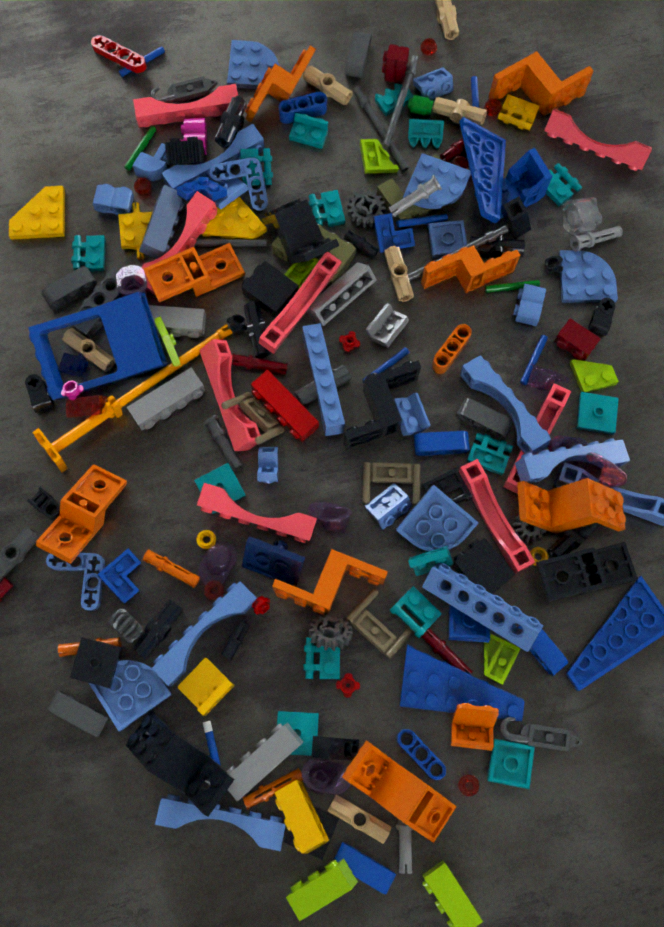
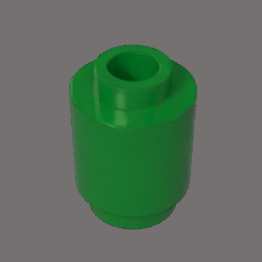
M414 95L413 98H409L408 109H411L410 113L424 116L426 114L431 115L434 101L427 97Z

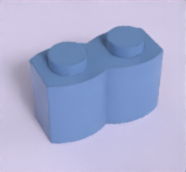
M109 184L97 185L93 200L94 209L98 212L116 215L131 213L134 201L133 191L127 187L114 188Z
M524 284L523 289L519 288L517 299L520 301L519 305H515L513 315L516 316V322L537 326L546 288Z

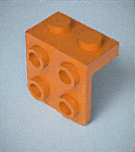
M458 704L451 722V746L492 751L494 747L493 727L499 715V709L488 705Z

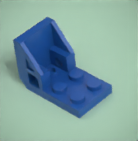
M535 148L528 150L508 170L506 178L503 179L501 206L519 196L526 208L537 203L545 196L553 176Z

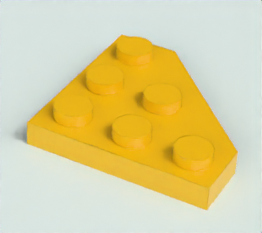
M46 186L9 220L10 239L65 237L64 187Z
M238 197L221 210L217 207V215L213 220L209 221L202 235L203 237L220 236L223 239H257L267 232V227L244 201Z

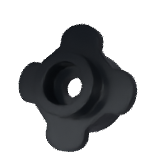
M551 256L545 260L546 274L553 272L561 273L563 271L561 264L563 258L561 256Z
M235 314L227 318L230 330L234 332L247 330L246 320L243 316Z

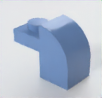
M161 143L154 157L140 152L133 164L136 176L149 181L163 178L162 172L168 169L165 144Z
M259 447L257 481L263 483L278 482V447Z

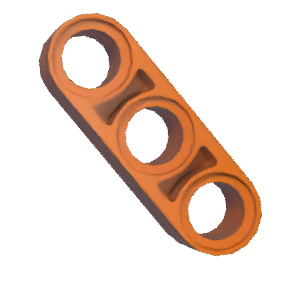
M458 325L436 353L432 363V369L435 373H445L468 344L472 334V330L468 325ZM463 333L466 337H460L458 334ZM448 347H453L456 351H450ZM437 361H443L445 365H439Z

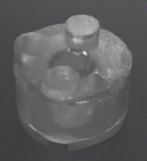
M585 197L565 202L562 210H565V216H562V222L567 234L580 236L586 232L594 233L598 228V224L602 223V215L598 211L595 197Z

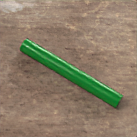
M150 126L125 164L124 168L130 171L140 152H143L157 129L154 126Z
M540 281L485 285V292L523 289L524 284L540 287Z

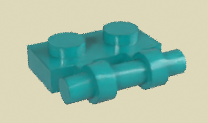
M270 148L263 149L264 156L258 155V149H240V160L256 158L260 162H264L263 177L265 185H272L273 172H271L272 156L270 155ZM251 161V165H248V168L253 171V174H249L250 178L260 176L259 173H255L257 164L253 163V161ZM246 176L241 177L242 182L247 184ZM254 179L251 186H260V180Z
M557 163L554 166V169L557 171L556 174L549 170L553 177L546 194L560 207L572 198L574 193L571 189L579 192L582 186L576 177L573 178L568 173V169L565 166L562 167ZM563 177L568 184L565 185L560 179Z
M338 190L320 193V200L316 199L315 194L309 195L310 201L308 203L317 224L323 226L322 222L327 221L328 227H333L346 223ZM319 208H323V209H324V213H323V214L320 213Z
M104 235L86 236V242H81V236H74V241L72 242L73 256L71 257L74 271L79 269L80 265H85L90 272L105 271L106 238ZM81 251H86L85 257H81Z
M477 433L475 440L482 443L481 445L473 443L466 462L470 463L478 459L483 469L502 476L509 460V456L504 455L503 451L511 453L513 446L506 444L507 442L504 440L498 441L490 438L488 434ZM487 445L498 448L497 452L489 448H486Z
M307 637L306 646H304L306 664L303 665L305 679H313L314 671H320L319 679H340V648L336 647L335 651L329 647L327 650H324V646L317 648V646H314V643H311V638ZM314 653H320V664H314Z

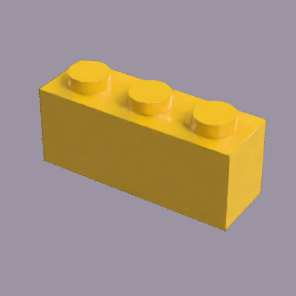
M295 780L274 792L277 797L275 799L276 805L285 815L284 823L287 829L293 833L295 838L293 843L298 852L308 854L329 842V838L302 781Z

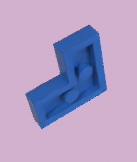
M200 177L196 181L184 183L176 188L177 195L187 201L191 200L197 191L212 201L227 196V189L208 177Z
M392 213L373 217L379 253L384 252V250L391 246H396L400 249L415 246L413 229L395 231Z
M128 548L99 572L97 576L125 604L140 591L127 575L136 569L141 562Z

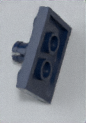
M249 536L245 546L242 567L297 587L305 557L287 551L288 545L282 540H279V542L276 540L271 545Z

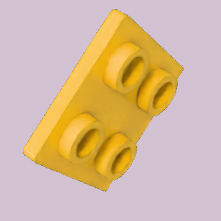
M204 658L178 685V689L198 708L197 710L203 716H206L235 685L209 659Z

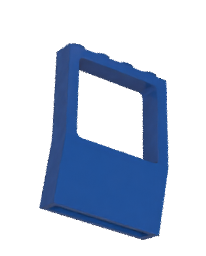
M136 292L94 308L28 327L30 332L29 338L34 344L35 356L40 362L41 374L46 380L47 392L52 400H61L68 397L61 394L64 384L48 339V334L52 331L101 317L118 370L115 373L78 384L84 387L83 392H80V394L168 365L145 293Z

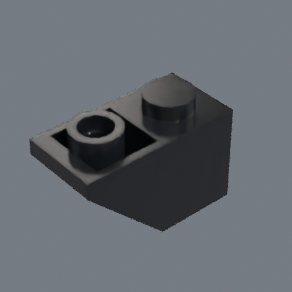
M519 196L501 206V212L515 239L532 230L528 212Z
M313 736L312 758L353 761L359 751V739Z

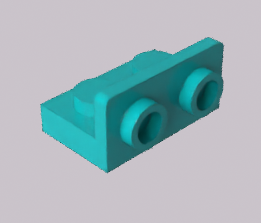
M295 113L289 140L322 149L328 134V121L310 117L306 114Z
M448 546L410 557L408 560L410 568L414 569L416 576L429 573L431 568L437 563H444L448 566L453 565Z

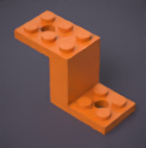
M536 51L495 74L489 98L492 102L502 99L509 92L516 91L521 87L534 104L540 106L539 111L545 116L552 113L554 108L558 109L563 105L566 106L573 99L582 97L586 93L594 70L588 66L561 81Z
M586 478L548 491L526 481L517 483L520 521L555 534L593 523L601 524L618 532L626 530L623 496L620 492Z
M331 549L313 594L277 579L274 580L272 587L277 597L287 600V598L293 599L295 601L294 604L304 608L308 605L313 607L314 612L324 615V613L329 614L346 570L349 571V575L359 579L364 577L368 579V583L375 586L383 585L388 571Z
M367 740L342 776L347 782L364 792L403 823L433 843L457 807Z

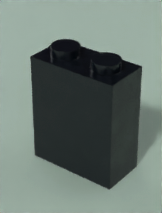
M266 261L261 265L259 264L254 269L250 278L247 277L242 283L243 295L251 301L259 302L260 308L274 318L281 313L299 290V285Z
M485 538L480 541L478 539L473 541L469 545L470 550L466 553L461 551L454 557L456 561L452 565L459 574L465 575L474 584L483 586L491 594L516 574Z

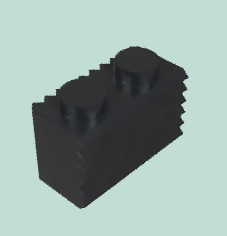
M187 137V141H180V138H171L170 142H165L167 165L205 163L203 141L198 140V137Z

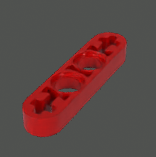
M97 35L92 38L91 44L96 53L135 73H142L146 70L147 65L143 56L104 36ZM116 49L115 52L109 53L110 50ZM123 56H129L127 59H121Z

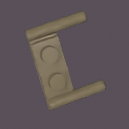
M250 392L241 394L221 404L223 409L240 404V408L264 432V434L255 438L256 444H261L285 431L283 426L278 425L279 422L255 397L252 398Z
M363 463V504L370 502V482L413 484L412 504L416 506L420 501V464Z
M372 589L346 617V620L381 653H384L388 659H391L412 636L414 631L408 627L397 639L369 611L365 610L378 595V591Z

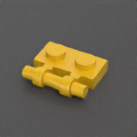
M508 94L498 119L504 121L503 123L507 125L510 123L518 126V129L523 130L524 128L530 131L531 123L534 122L540 106Z

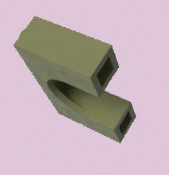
M437 154L432 156L434 158L440 159ZM391 178L377 186L376 196H382L387 212L392 213L389 207L403 199L404 193ZM412 205L396 217L392 215V218L396 223L398 220L423 217L432 209Z
M318 224L324 239L328 237L330 240L337 239L339 243L338 247L328 251L342 261L339 270L327 284V287H329L344 274L354 260L356 248L350 242L341 240L338 235L326 231L323 226ZM278 236L272 243V253L288 262L289 259Z

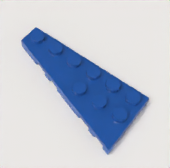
M462 117L459 123L480 214L482 217L497 223L500 220L506 140Z
M639 576L638 580L634 582L566 672L576 691L582 690L664 635V607L642 576Z
M407 644L400 696L401 707L455 713L457 705L462 703H470L474 706L488 705L499 709L497 719L513 717L516 718L515 721L522 722L524 699L499 689L484 680H480L444 661L435 659L431 655L416 650Z

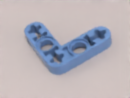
M246 158L215 164L210 168V177L215 181L246 176L252 207L258 211L267 208L268 198L261 163L258 159ZM251 161L257 164L255 173H259L260 176L250 178L249 174H253L252 169L248 168V165H251ZM234 164L240 167V172L237 175L231 173V166ZM224 166H227L229 177H226L227 173L220 174V178L214 175L216 168L226 170ZM254 179H258L261 182V187L257 190L251 186ZM263 191V195L259 194L260 199L264 200L261 208L255 204L258 201L257 195L253 196V192L259 193Z
M49 553L46 558V564L51 569L84 572L81 606L87 611H96L101 604L103 581L96 573H89V571L94 572V566L91 564V561L93 562L97 558L100 564L96 565L95 571L101 572L105 568L104 558L96 553H80L77 556L81 559L79 566L72 567L71 564L66 562L65 567L63 562H57L55 566L52 560L56 559V556ZM92 577L98 579V585L94 588L88 586V580ZM87 590L91 592L97 591V594H92V599L96 602L91 607L86 604V601H89L91 598V594L87 593Z

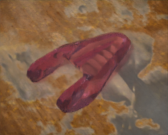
M587 453L586 458L590 462L599 461L604 464L598 483L609 488L626 484L627 475L619 467L597 453Z

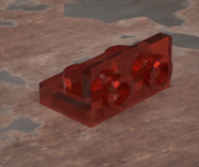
M96 395L79 397L75 400L65 399L67 418L101 415L102 408L107 403L109 396Z

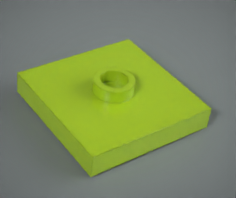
M161 316L155 318V324L173 366L177 367L181 363L174 348L176 341L173 334H168Z

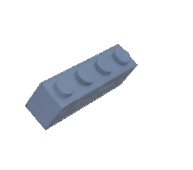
M163 185L139 252L155 259L168 252L170 245H167L168 240L171 241L175 232L172 230L173 225H177L180 217L177 213L178 211L181 212L184 205L182 197L177 195V190Z

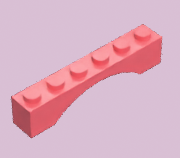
M236 84L219 86L208 96L198 101L184 104L165 103L152 97L133 99L136 120L139 128L183 122L184 119L217 117L222 115L224 111H227L232 97L238 96Z
M555 108L544 130L548 132L547 135L556 139L558 136L563 138V142L569 145L573 143L580 145L579 148L584 151L593 150L596 152L595 155L605 158V156L612 158L611 161L621 165V163H625L629 169L634 171L643 169L652 151V147L637 141L619 145L597 142L589 138L577 127L570 114Z
M198 191L194 194L187 204L186 224L177 243L163 256L143 264L133 278L138 285L155 295L143 269L194 247L196 239L205 232L209 221L213 220L217 215L218 209L214 201ZM166 275L163 280L167 281L172 275Z
M326 252L294 297L260 336L259 344L274 354L337 273L342 261L330 252Z
M212 339L199 351L234 451H249L258 445L255 442V438L260 436L257 424L244 414L238 404L228 409L222 408L221 404L235 397L231 380L232 354L227 340Z
M555 383L550 388L536 417L538 424L549 435L571 393L570 390ZM520 450V453L515 463L521 459L522 455H524V452L522 450ZM514 463L503 487L518 494L517 483L521 481Z
M476 459L460 467L459 473L472 495V501L507 564L515 573L532 566L535 561L525 543L519 538L503 514L479 460Z
M207 483L203 484L197 506L201 507V511L212 514V511L220 513V517L229 520L231 516L239 518L238 522L249 525L250 522L258 524L257 528L268 531L269 528L276 530L275 534L287 537V534L295 536L294 540L305 543L306 540L310 541L317 520L315 517L299 512L280 518L257 516L237 505L225 489Z

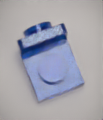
M64 353L58 369L59 372L81 377L82 373L86 371L88 363L83 354L79 353L76 356Z

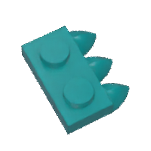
M395 83L394 90L385 88L384 96L375 94V102L385 116L394 112L402 88L401 84ZM409 89L403 107L409 103V98L414 96Z
M409 119L408 140L410 145L414 148L420 138L422 146L426 148L432 139L433 145L437 149L443 140L444 121Z

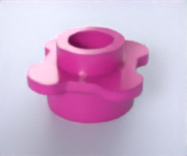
M68 381L63 385L61 394L62 396H67L69 400H75L80 392H83L84 387L78 385L75 381Z

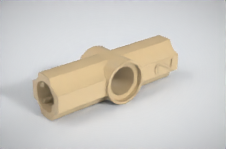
M435 0L437 21L442 26L444 37L448 40H454L459 36L456 7L452 5L451 0Z
M312 65L305 69L303 74L305 81L342 105H347L350 102L353 92L335 81V77L332 74H324Z
M436 97L434 101L433 112L448 116L455 123H459L462 117L477 125H483L485 122L487 110L470 106L464 99H457L455 102Z
M391 246L384 250L390 271V280L394 285L398 301H409L414 297L407 274L408 269L404 264L400 248Z
M74 328L68 329L64 333L62 341L80 353L87 361H91L104 372L111 371L114 367L115 359L98 347L93 340L87 339ZM88 348H93L90 352H86Z
M337 794L328 809V812L382 844L386 841L392 826ZM357 813L365 815V822L361 825L354 822V816Z

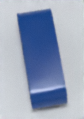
M315 92L281 101L278 105L279 120L284 124L294 123L295 113L306 114L310 117L324 115L327 111L326 94Z
M449 431L415 434V455L430 456L470 452L468 432Z
M541 629L529 651L551 676H554L568 664V660L543 629Z
M409 729L399 731L396 736L398 745L422 771L433 780L444 778L446 774L445 765L423 741ZM403 733L411 735V742L408 745H404L401 742ZM419 748H423L426 751V757L423 760L416 758L415 754ZM434 764H438L441 768V772L437 776H433L430 771L431 766Z
M342 842L333 859H336L337 862L345 859L356 878L385 895L397 875L345 842Z

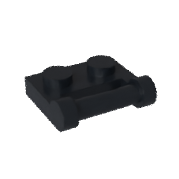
M457 468L422 484L425 493H427L432 485H435L445 495L460 489L462 494L451 498L456 504L472 499V495Z

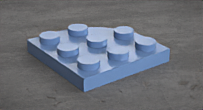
M232 40L227 85L236 84L237 88L257 89L260 82L262 83L269 67L272 69L274 64L279 66L275 54L259 42Z
M422 153L403 198L417 190L419 184L423 185L435 175L442 190L435 191L429 195L428 199L423 198L414 205L426 209H440L442 206L450 203L453 204L463 194L470 179L471 171Z
M559 251L558 256L563 258L561 262L563 271L560 273L562 303H599L603 298H610L615 303L617 302L616 278L606 261L596 254L587 251Z
M432 485L396 528V531L420 549L432 551L448 546L450 550L462 543L479 522L435 485Z
M118 661L111 688L89 683L119 732L172 696L164 681L151 667L138 661Z

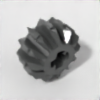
M520 516L515 518L517 522H514L512 527L516 528L514 531L520 535L519 538L521 540L524 539L525 545L529 541L532 544H536L537 540L541 541L543 539L542 534L546 533V530L520 521ZM529 525L528 527L531 526L533 529L531 531L530 529L527 530L526 526Z
M120 608L109 619V624L127 642L132 643L143 632V627L125 609Z

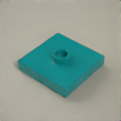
M581 392L576 429L614 435L616 433L619 398Z
M229 463L194 480L200 492L203 484L207 483L225 489L234 502L246 497Z
M278 711L277 725L281 723L283 726L288 723L303 741L290 755L311 756L313 736H318L319 713Z
M493 739L494 747L490 754L487 781L530 789L535 746Z

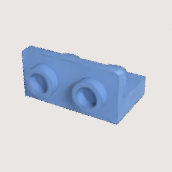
M444 67L413 79V85L421 92V96L430 98V100L454 90L453 77Z
M413 393L406 398L394 399L402 419L400 429L403 436L415 435L430 427V422L418 393Z
M395 483L365 505L366 510L378 521L382 529L392 525L397 518L407 513L412 507L409 496Z

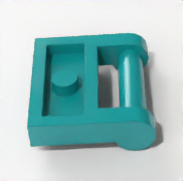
M414 586L389 610L393 615L396 614L415 632L414 635L418 639L442 614ZM404 606L423 626L420 627L401 607Z

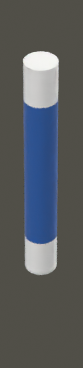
M211 721L203 722L210 756L221 766Z

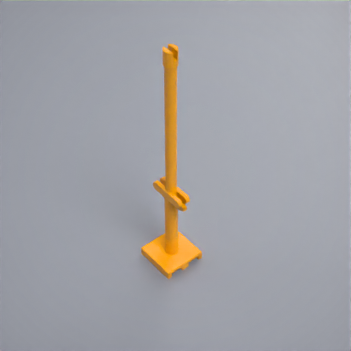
M225 324L215 331L214 334L180 356L181 365L175 367L171 362L117 400L113 395L109 396L104 408L54 442L50 443L39 428L32 432L60 472L63 473L68 468L58 452L108 418L121 417L123 415L122 407L200 355L199 350L212 339L223 340L232 334V330L228 329V325Z

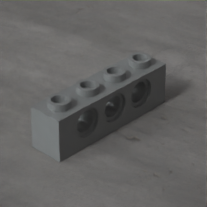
M113 267L111 271L105 274L103 281L95 286L89 298L82 302L77 312L100 306L97 305L100 301H104L103 304L127 296L135 287L132 278L116 267ZM101 317L72 325L71 327L87 339L92 340L103 326Z

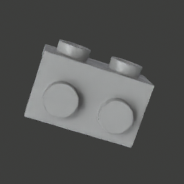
M386 303L368 325L366 331L371 341L388 348L409 322L408 316L394 311L391 304Z

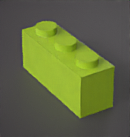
M336 859L325 866L326 870L321 873L317 870L307 877L308 881L305 883L299 881L290 888L291 892L286 899L299 921L351 891L358 881L345 859L339 862Z
M443 860L422 875L425 879L422 882L429 895L433 892L437 898V901L434 902L441 914L446 912L450 918L447 921L449 927H477L483 922Z

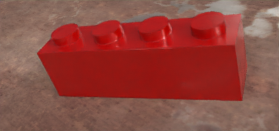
M268 369L251 383L252 395L257 400L261 399L265 403L264 407L270 413L274 412L278 422L282 426L286 425L290 429V434L296 440L299 438L302 442L305 441L319 428V421Z

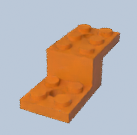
M310 45L308 50L304 49L291 73L277 64H274L272 69L270 67L267 69L262 83L260 82L254 96L250 99L245 110L247 113L245 119L252 122L267 94L280 102L289 99L316 50Z
M230 243L198 256L195 248L192 247L143 269L159 303L191 288L195 296L198 297L245 276V271ZM219 263L226 265L224 269L216 268ZM166 275L173 276V279L169 282L163 280Z
M474 245L469 248L464 247L453 255L447 254L439 261H431L426 264L421 285L426 289L453 276H457L465 293H468L513 273L521 255L518 250L507 251L501 257L491 258L484 263Z
M93 464L60 500L59 516L36 541V547L71 564L104 525L105 510L125 488L127 480ZM102 485L104 486V488L99 489L95 486ZM65 537H67V538H69L70 540L67 541V542H64V541H61L60 538H65Z

